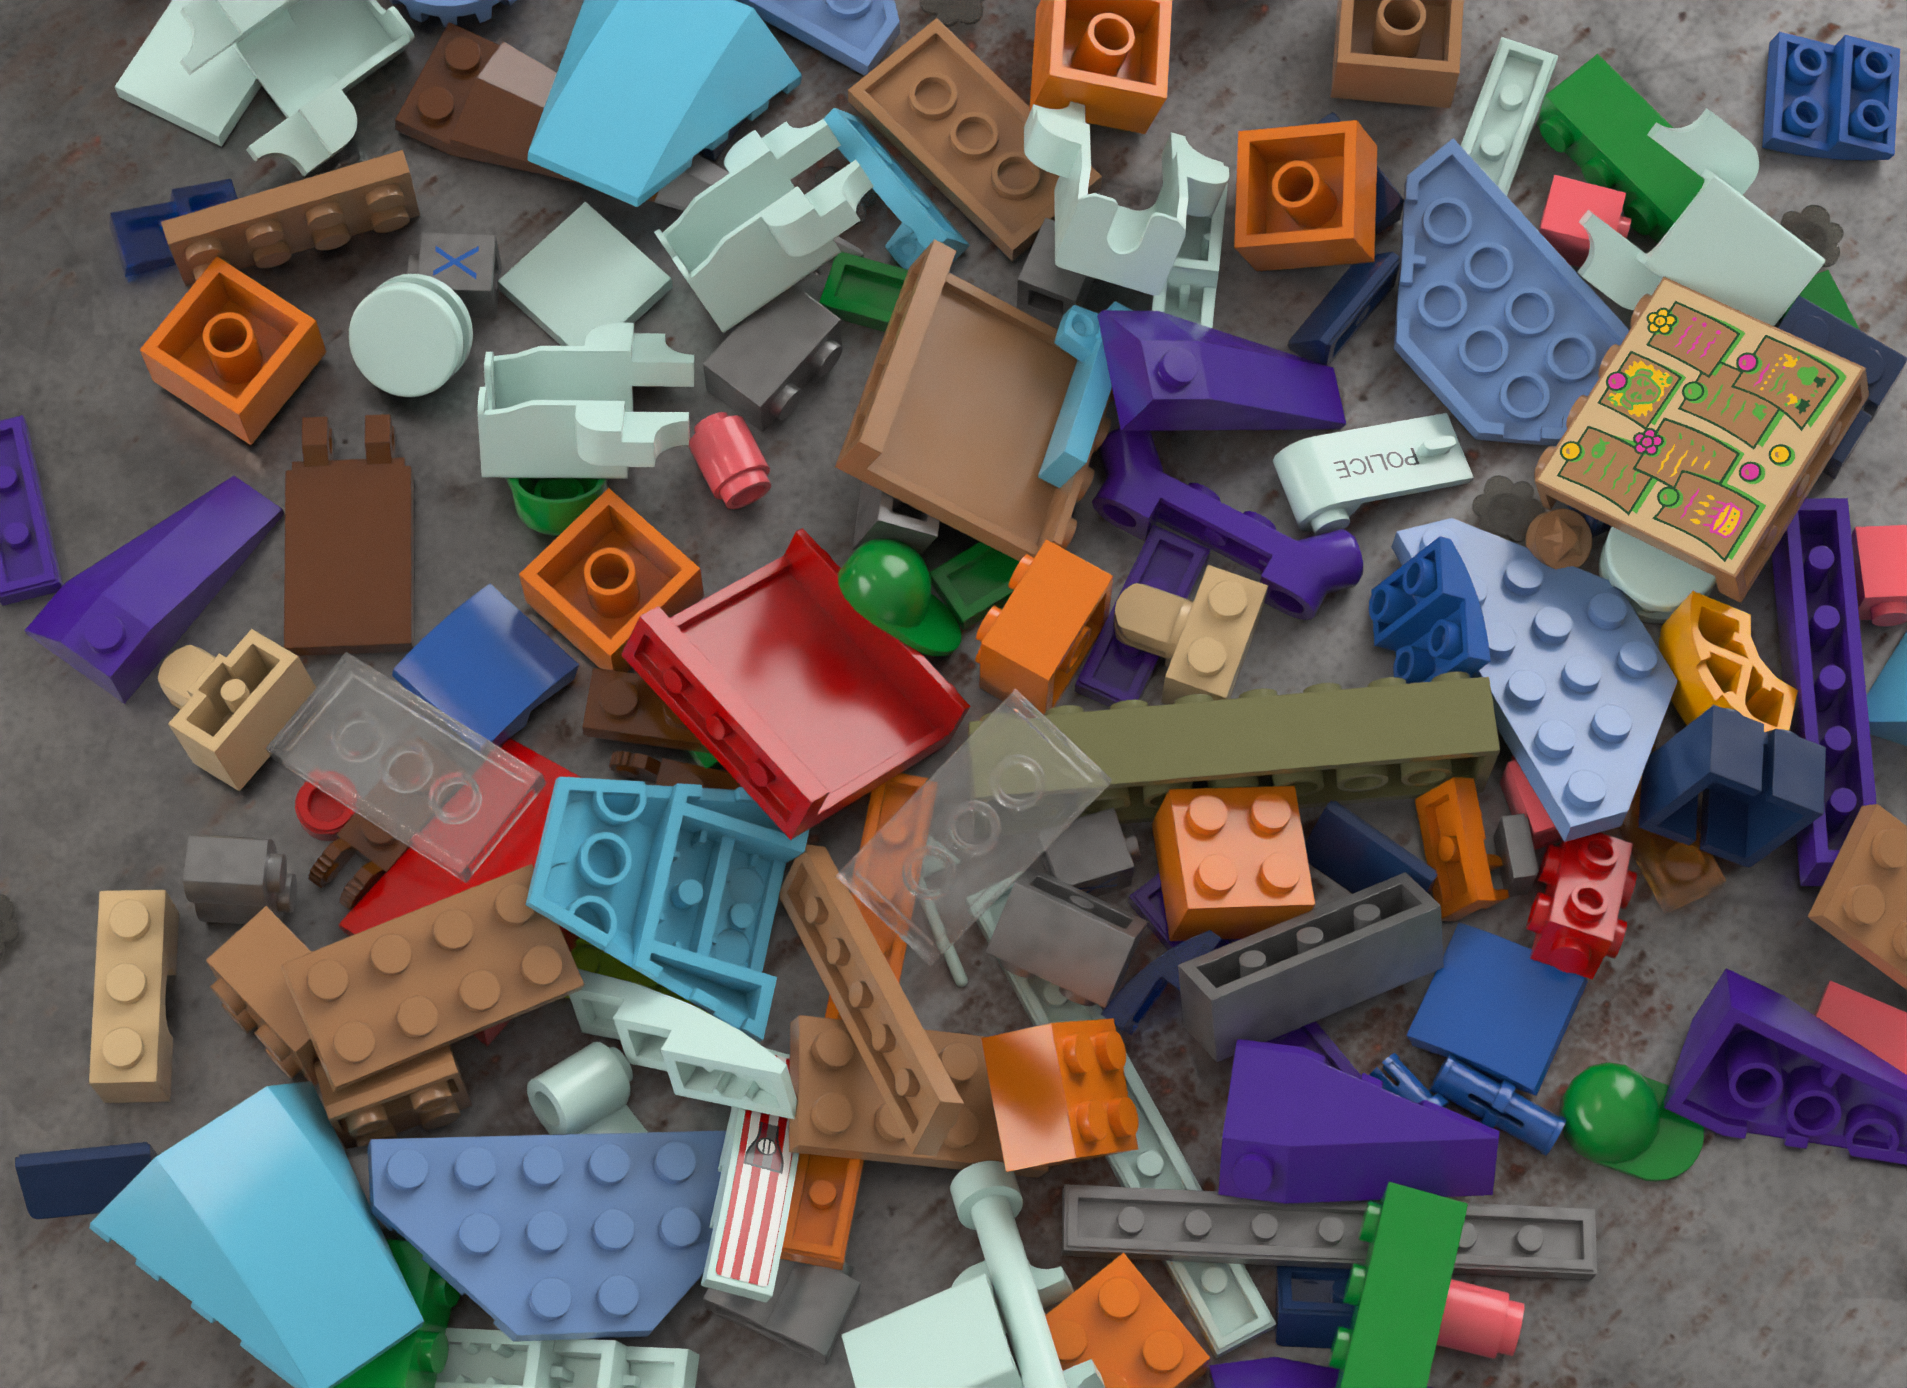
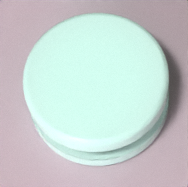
M403 274L383 282L360 302L351 318L348 338L350 351L357 367L373 385L396 396L418 397L439 389L463 366L472 347L473 328L465 304L449 286L430 276Z
M1611 527L1599 558L1600 577L1609 580L1612 587L1615 586L1623 591L1639 619L1643 622L1664 624L1692 591L1709 597L1716 583L1715 576L1614 527Z

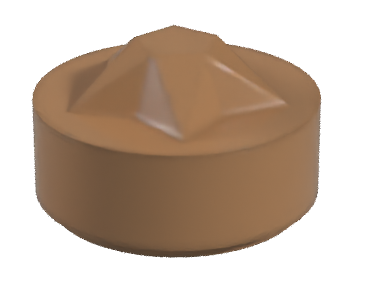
M1555 509L1538 515L1530 523L1526 533V548H1529L1531 553L1540 562L1553 569L1570 566L1578 568L1590 555L1592 534L1589 525L1580 514L1570 509Z

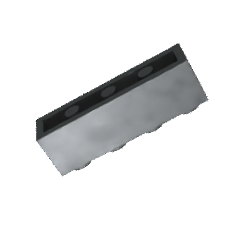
M1405 872L1179 964L1184 1028L1216 1062H1219L1235 1054L1237 1039L1267 1042L1444 968L1441 905Z

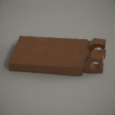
M390 414L365 415L366 459L334 460V436L332 428H329L328 417H302V452L304 461L292 462V470L285 471L284 648L297 656L410 652L414 648V474L411 466H405V457L396 458V430L392 426Z

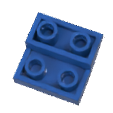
M1779 32L1769 42L1762 148L1826 159L1889 160L1895 155L1900 48L1849 35H1844L1836 45H1831Z
M1439 536L1371 590L1369 615L1373 620L1374 646L1396 651L1393 666L1394 677L1403 678L1406 680V684L1432 682L1434 677L1448 672H1466L1472 676L1491 662L1488 636L1480 602L1468 570L1451 539Z
M490 583L431 630L395 666L392 676L480 758H483L524 728L530 711L573 681L579 664Z
M1459 922L1443 955L1444 968L1435 972L1406 1036L1414 1047L1444 1057L1451 1054L1455 1056V1059L1471 1065L1473 1069L1498 1083L1505 1079L1516 1085L1515 1089L1537 1096L1588 980L1586 977L1574 973H1566L1553 966L1530 959L1532 950L1525 946Z

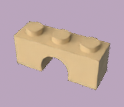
M166 890L99 891L89 1084L104 1103L170 1102L173 1037L167 1026L165 994L167 976L176 975L179 912Z

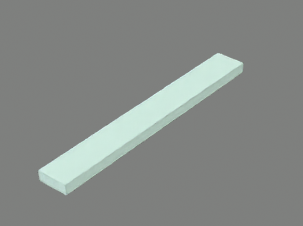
M1024 868L967 896L966 904L988 944L1015 881L1025 872ZM1001 966L1033 1026L1055 1022L1107 1019L1100 1005L1084 1006L1077 1004L1059 992L1060 986L1038 976L1035 978L1017 976ZM1126 1053V1063L1123 1069L1128 1096L1135 1104L1138 1113L1139 1126L1136 1138L1139 1149L1105 1156L1121 1187L1203 1191ZM1162 1260L1215 1359L1275 1328L1276 1322L1244 1264Z

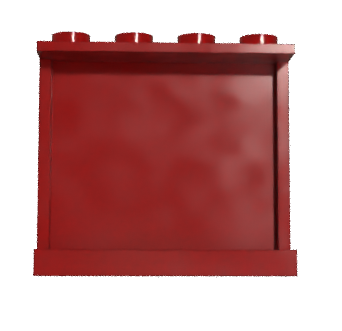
M803 528L795 532L782 557L669 618L659 606L642 614L621 654L790 840L949 744L971 707L958 693L956 688L946 681L919 651L875 626L855 611L844 598L838 585V572L841 568L833 561L829 553L821 548Z

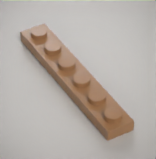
M806 844L805 852L795 858L780 889L779 898L912 1154L936 1156L950 1129L956 1124L964 1103L826 847Z

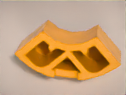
M1692 591L1661 626L1659 651L1678 680L1671 700L1686 725H1689L1711 706L1716 705L1721 708L1736 710L1745 717L1763 723L1764 732L1774 730L1775 728L1789 731L1798 690L1777 678L1760 659L1751 637V614Z

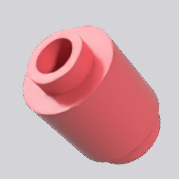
M718 412L704 418L694 427L695 434L689 440L688 447L713 496L716 499H723L728 509H738L747 506L763 497L770 490L771 483L767 477L770 467L742 416H728L726 412Z
M1451 1279L1436 1345L1492 1359L1496 1358L1497 1353L1513 1356L1522 1326L1524 1303L1509 1300L1508 1292Z

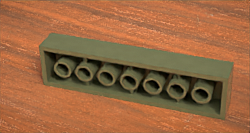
M1448 672L1434 677L1432 682L1406 684V680L1403 678L1388 677L1372 681L1364 688L1342 689L1341 685L1336 683H1320L1305 688L1303 693L1277 695V691L1273 689L1261 688L1243 692L1237 699L1213 701L1210 695L1192 694L1176 699L1174 704L1148 706V703L1143 700H1125L1111 705L1110 710L1084 712L1083 708L1079 706L1064 705L1051 708L1045 712V715L1019 717L1017 713L1012 711H996L983 715L980 721L969 722L967 767L974 836L982 837L1039 832L1040 829L1113 807L1119 824L1152 822L1169 789L1295 786L1299 809L1327 806L1330 800L1346 805L1414 799L1453 777L1474 778L1476 792L1483 793L1500 752L1489 677L1471 678L1470 674L1466 672Z

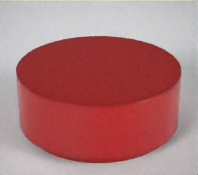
M333 773L320 774L310 778L302 785L295 800L296 814L303 829L310 836L322 841L337 840L339 831L362 805L360 796L351 781Z

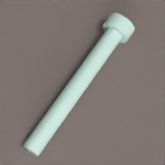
M982 1161L972 1164L954 1177L950 1186V1192L959 1221L965 1227L977 1232L1024 1388H1068L1015 1221V1217L1023 1206V1199L1014 1171L1006 1172L1004 1163L999 1161Z

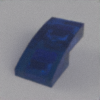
M232 179L175 188L171 191L170 202L110 213L109 226L125 277L176 265L161 222L238 199Z
M1209 930L1169 949L1136 974L1115 995L1101 1015L1106 1019L1114 1018L1117 1027L1132 1035L1169 983L1180 990L1179 964L1228 945V943Z

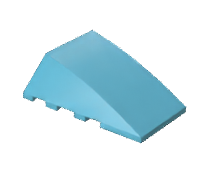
M584 0L528 151V161L638 207L692 166V159L704 148L714 150L728 139V133L732 127L744 118L752 121L767 110L769 99L781 90L788 94L799 86L802 74L755 9L736 0Z
M558 777L555 780L525 905L723 1022L742 1031L752 1039L761 1042L764 1040L777 977L762 973L785 866L787 862L805 852L809 829L790 840L742 787L729 790L702 788V785L677 783L674 786L645 785L644 781Z
M312 1081L266 1086L162 1152L90 1223L89 1229L107 1243L114 1240L136 1258L135 1264L156 1281L162 1278L192 1301V1309L210 1323L218 1321L241 1339L240 1346L294 1388H334L421 1328L424 1323L377 1219L370 1213L369 1202L328 1119L325 1108Z

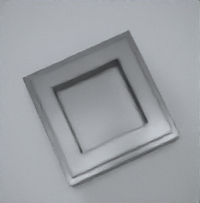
M1524 814L1502 816L1493 838L1496 854L1502 859L1503 866L1499 867L1503 889L1508 890L1509 897L1526 895L1531 890L1539 873L1528 817H1525Z

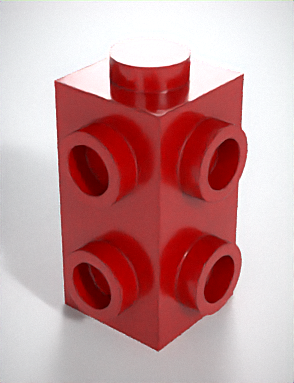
M1599 832L1567 842L1562 840L1559 847L1552 844L1547 846L1537 875V881L1547 884L1545 894L1537 893L1526 924L1527 930L1536 932L1530 959L1553 966L1560 971L1574 973L1593 980L1605 956L1613 959L1616 958L1627 928V921L1618 919L1619 909H1626L1637 879V873L1628 870L1633 843Z

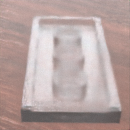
M347 652L266 747L273 760L465 883L469 881L547 784L542 773Z
M1015 688L845 864L835 877L924 961L932 966L1109 786L1112 779Z

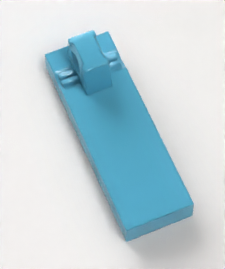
M833 108L826 115L824 121L841 144L838 147L840 152L850 163L856 160L874 186L872 189L902 222L885 245L903 269L909 270V267L934 239L956 250L954 262L970 244L858 116L837 108Z
M1116 301L1107 309L1133 311ZM1073 305L1063 315L1054 341L1057 346L1078 360L1038 478L1058 488L1062 487L1087 463L1112 388L1097 317L1099 313L1077 305Z

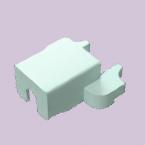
M193 0L184 6L180 12L187 21L192 33L191 49L180 62L187 73L191 75L227 48L233 46L287 118L249 145L246 151L255 163L267 157L283 158L295 165L304 177L340 152L355 134L357 115L354 106L345 93L405 51L415 38L410 26L394 6L386 11L376 0Z
M1070 101L1069 106L1066 108L1049 109L1033 104L1024 126V152L1027 158L1039 168L1059 175L1054 188L1055 265L1146 294L1159 295L1164 288L1186 236V214L1206 217L1215 212L1229 179V167L1224 166L1223 162L1200 154L1188 144L1185 136L1171 132L1162 152L1163 186L1159 196L1152 207L1136 211L1119 206L1113 198L1097 193L1088 194L1091 150L1090 124L1085 123V105Z
M1707 108L1696 121L1682 128H1667L1656 122L1647 135L1705 180L1702 188L1661 241L1649 253L1643 252L1603 220L1587 210L1579 223L1588 234L1590 249L1585 263L1577 273L1618 305L1626 309L1634 310L1639 300L1645 294L1652 295L1662 278L1666 277L1775 326L1823 266L1825 259L1743 196L1755 180L1759 170L1758 153L1748 139Z
M824 119L803 128H793L787 122H784L763 138L759 136L756 130H753L728 151L724 165L729 174L694 197L681 216L663 233L660 229L654 232L723 333L841 253L833 239L860 221L856 214L857 205L861 198L874 186L856 160L805 195L798 186L794 187L790 181L841 146Z
M616 322L602 324L590 330L586 335L584 346H538L516 354L494 356V352H486L484 361L485 387H480L478 395V429L482 477L627 479L629 467H655L656 458L663 451L676 446L689 445V412H634L633 386L694 387L695 385L694 355L672 350L666 344L665 334L634 333V323Z
M985 1260L964 1270L956 1278L951 1288L842 1334L856 1388H1024L1020 1372L1005 1335L1007 1330ZM1030 1265L1043 1309L1065 1300L1074 1292L1072 1284L1062 1266L1053 1269H1040ZM1092 1359L1063 1371L1068 1388H1105L1102 1376Z

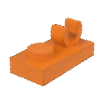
M1453 777L1417 797L1415 804L1427 865L1435 869L1438 874L1432 891L1434 900L1441 905V921L1456 922L1481 908H1490L1509 897L1508 890L1493 888L1490 872L1503 866L1499 856L1486 854L1484 844L1486 836L1474 778Z

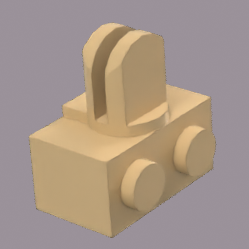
M1207 565L1194 601L1145 584H1132L1121 593L1116 601L1113 623L1115 636L1125 645L1166 659L1165 666L1169 668L1165 676L1161 703L1165 705L1174 704L1176 699L1192 694L1210 695L1213 701L1230 699L1262 615L1268 585L1211 565Z
M253 629L247 633L227 657L220 653L215 657L193 645L179 648L166 657L158 675V681L164 694L169 698L173 706L180 709L168 725L192 762L238 791L246 785L322 697L297 655Z

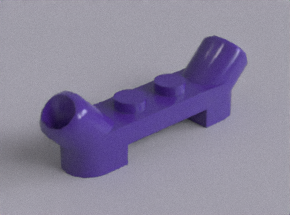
M1120 428L1115 429L1107 434L1098 449L1107 476L1092 500L1093 507L1100 516L1117 528L1143 541H1146L1152 526L1159 522L1260 574V583L1268 585L1264 603L1284 614L1297 619L1311 620L1316 615L1326 594L1355 587L1363 575V559L1358 542L1353 534L1340 529L1296 541L1278 532L1275 525L1261 514L1252 511L1241 513L1222 503L1219 496L1208 487L1193 482L1187 485L1165 474L1150 431H1121Z

